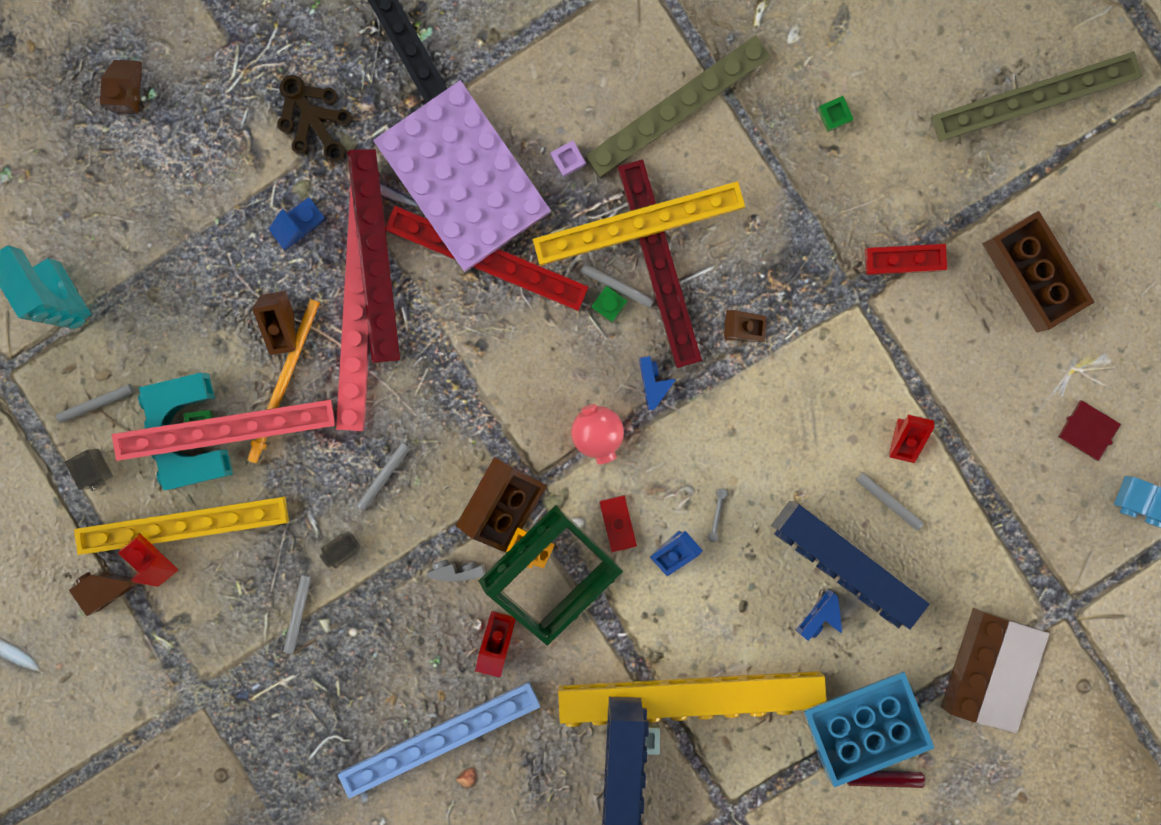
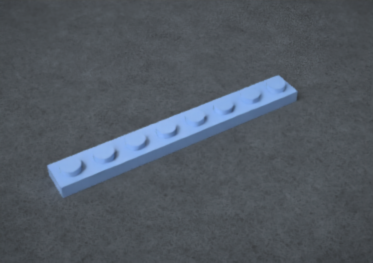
M530 681L340 771L338 777L350 799L540 708L541 704Z

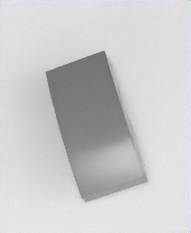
M445 559L432 564L433 569L427 572L429 578L436 580L465 581L482 577L486 570L484 563L477 565L476 561L461 565L462 570L458 571L455 561L448 563V560Z

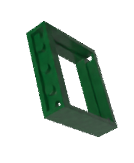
M555 505L478 582L487 596L548 646L610 584L615 582V579L623 573V570L611 556ZM568 528L602 562L539 623L505 594L503 590L549 544Z

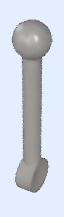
M723 488L718 489L716 492L718 502L712 532L708 535L710 542L718 540L717 529L723 499L727 497V491Z

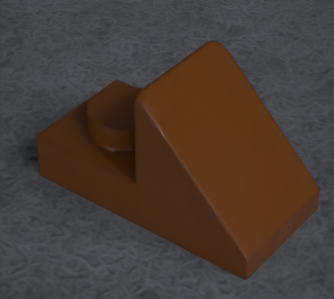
M738 310L726 311L725 340L765 342L766 316Z

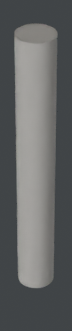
M586 263L580 272L648 308L651 307L654 298Z
M128 384L56 414V418L59 423L66 422L135 393L134 388L131 384Z
M403 442L399 445L357 503L356 507L365 512L409 451L410 447Z
M863 472L859 474L856 481L916 531L923 526L924 523L867 475Z
M301 574L283 650L285 653L293 654L312 577L307 574Z

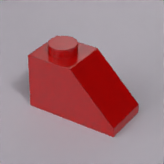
M491 611L478 654L475 672L501 678L516 622L515 618Z

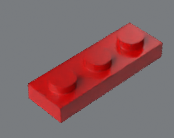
M946 244L872 247L864 249L866 275L942 272L947 270Z

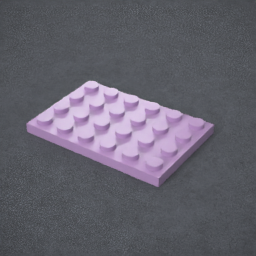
M461 80L373 140L464 272L551 213L548 205Z

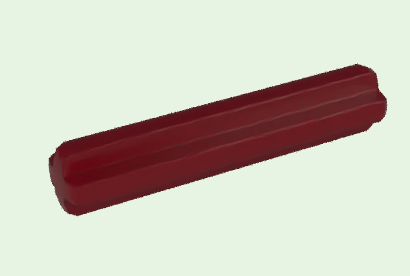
M875 771L847 782V785L925 787V776L922 772Z

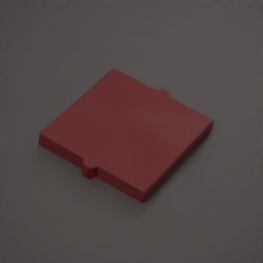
M1080 400L1071 416L1066 417L1067 422L1058 438L1094 460L1099 461L1108 445L1113 444L1112 439L1121 424Z

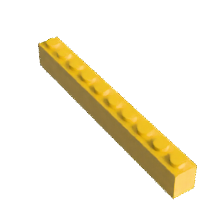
M820 671L560 685L558 686L560 724L566 723L567 727H577L582 722H592L593 725H606L609 696L641 698L642 708H647V720L650 723L659 722L661 718L684 721L689 716H698V719L706 720L712 719L713 715L737 718L742 713H750L751 716L756 717L765 716L766 712L790 715L793 711L805 710L826 702L825 676Z

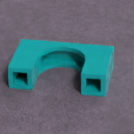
M10 245L0 249V288L18 318L75 329L85 323V319L92 315L61 262L47 258L32 267L22 249Z
M202 372L139 387L140 394L138 395L139 405L144 410L146 416L144 421L145 429L171 425L174 416L182 408L215 399L210 374ZM217 450L196 456L186 455L181 451L151 455L157 463L158 471L156 477L163 491L233 475L228 450Z

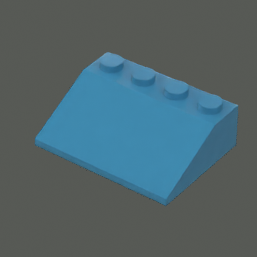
M904 671L803 710L826 776L834 788L935 748Z

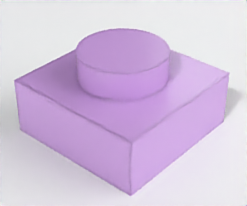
M573 140L550 153L563 178L586 166V162Z

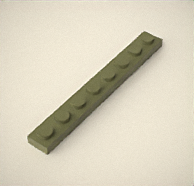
M755 35L586 154L585 159L601 179L770 59V54Z
M1133 51L936 114L931 119L938 141L943 142L1137 80L1142 77V73Z

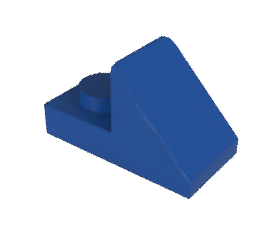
M308 197L289 212L282 209L269 227V231L281 247L287 250L327 219L313 200Z
M651 356L642 357L639 359L649 411L657 407L676 379L655 382L654 377H659L656 361L652 362Z
M678 531L658 548L650 558L666 576H669L698 557L703 550L686 531Z
M829 589L795 629L808 641L812 637L816 638L821 633L824 627L822 624L825 621L842 633L838 596Z

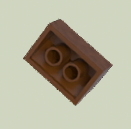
M494 457L455 526L470 538L507 553L508 546L517 528L523 529L547 485Z

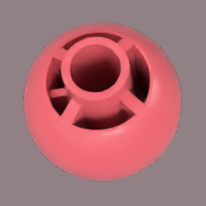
M596 404L583 407L581 409L582 412L574 419L571 428L572 441L575 447L583 455L595 458L597 464H606L617 458L615 450L620 447L624 437V427L621 419L614 411L607 407L597 406Z

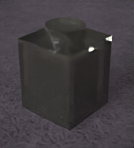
M87 449L64 462L79 490L90 489L91 492L96 491L107 485L106 480L114 477L99 449Z

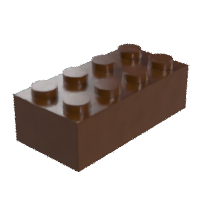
M1040 211L1023 218L982 243L1036 333L1050 330L1095 303Z

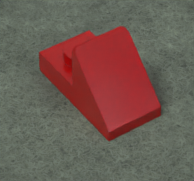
M909 414L906 419L899 418L896 422L889 457L915 463L935 428L934 420Z
M141 533L118 552L137 571L131 580L134 583L159 587L178 571V568Z

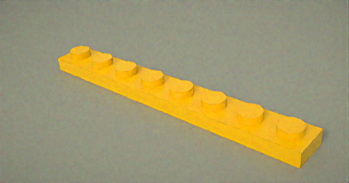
M736 181L533 239L539 264L542 266L744 209L745 204L739 183Z
M278 497L74 529L77 555L121 549L139 533L151 544L284 524L289 523L286 497Z

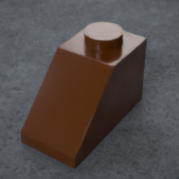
M113 60L101 77L100 104L112 113L139 114L142 62Z
M286 290L260 295L252 310L269 354L275 355L295 351L294 312Z
M87 572L75 580L77 585L72 587L69 592L84 614L89 616L101 611L139 583L132 582L133 577L107 572L91 575L90 572Z

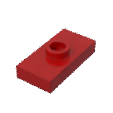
M625 495L599 501L611 552L637 547Z

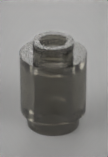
M348 531L345 534H339L322 546V554L319 556L328 568L333 566L337 569L357 554L356 551L361 546L353 534Z

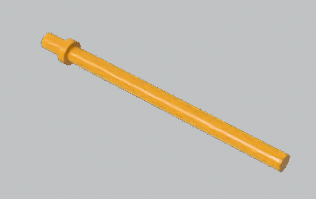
M309 300L295 336L296 350L289 352L267 410L279 408L319 307L320 302ZM267 437L251 440L250 445H252V448L247 458L248 461L258 462L262 449H266L267 444L265 442Z

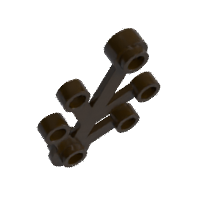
M286 76L279 86L280 93L285 98L281 118L277 121L278 129L284 134H290L294 131L295 124L291 119L295 104H297L301 114L296 138L291 144L292 150L300 156L308 153L309 145L306 141L311 125L325 146L323 150L325 158L332 164L342 163L346 159V149L341 143L332 139L320 119L335 121L341 127H348L353 120L351 114L345 109L337 111L312 106L305 98L322 99L326 105L332 106L338 101V94L334 89L306 86L299 76ZM292 86L298 87L295 93H290ZM328 93L334 94L332 100L325 99ZM342 115H348L347 121L340 122ZM289 121V128L282 129V124ZM299 143H304V149L297 151L296 146ZM335 150L341 152L338 158L332 157V153Z

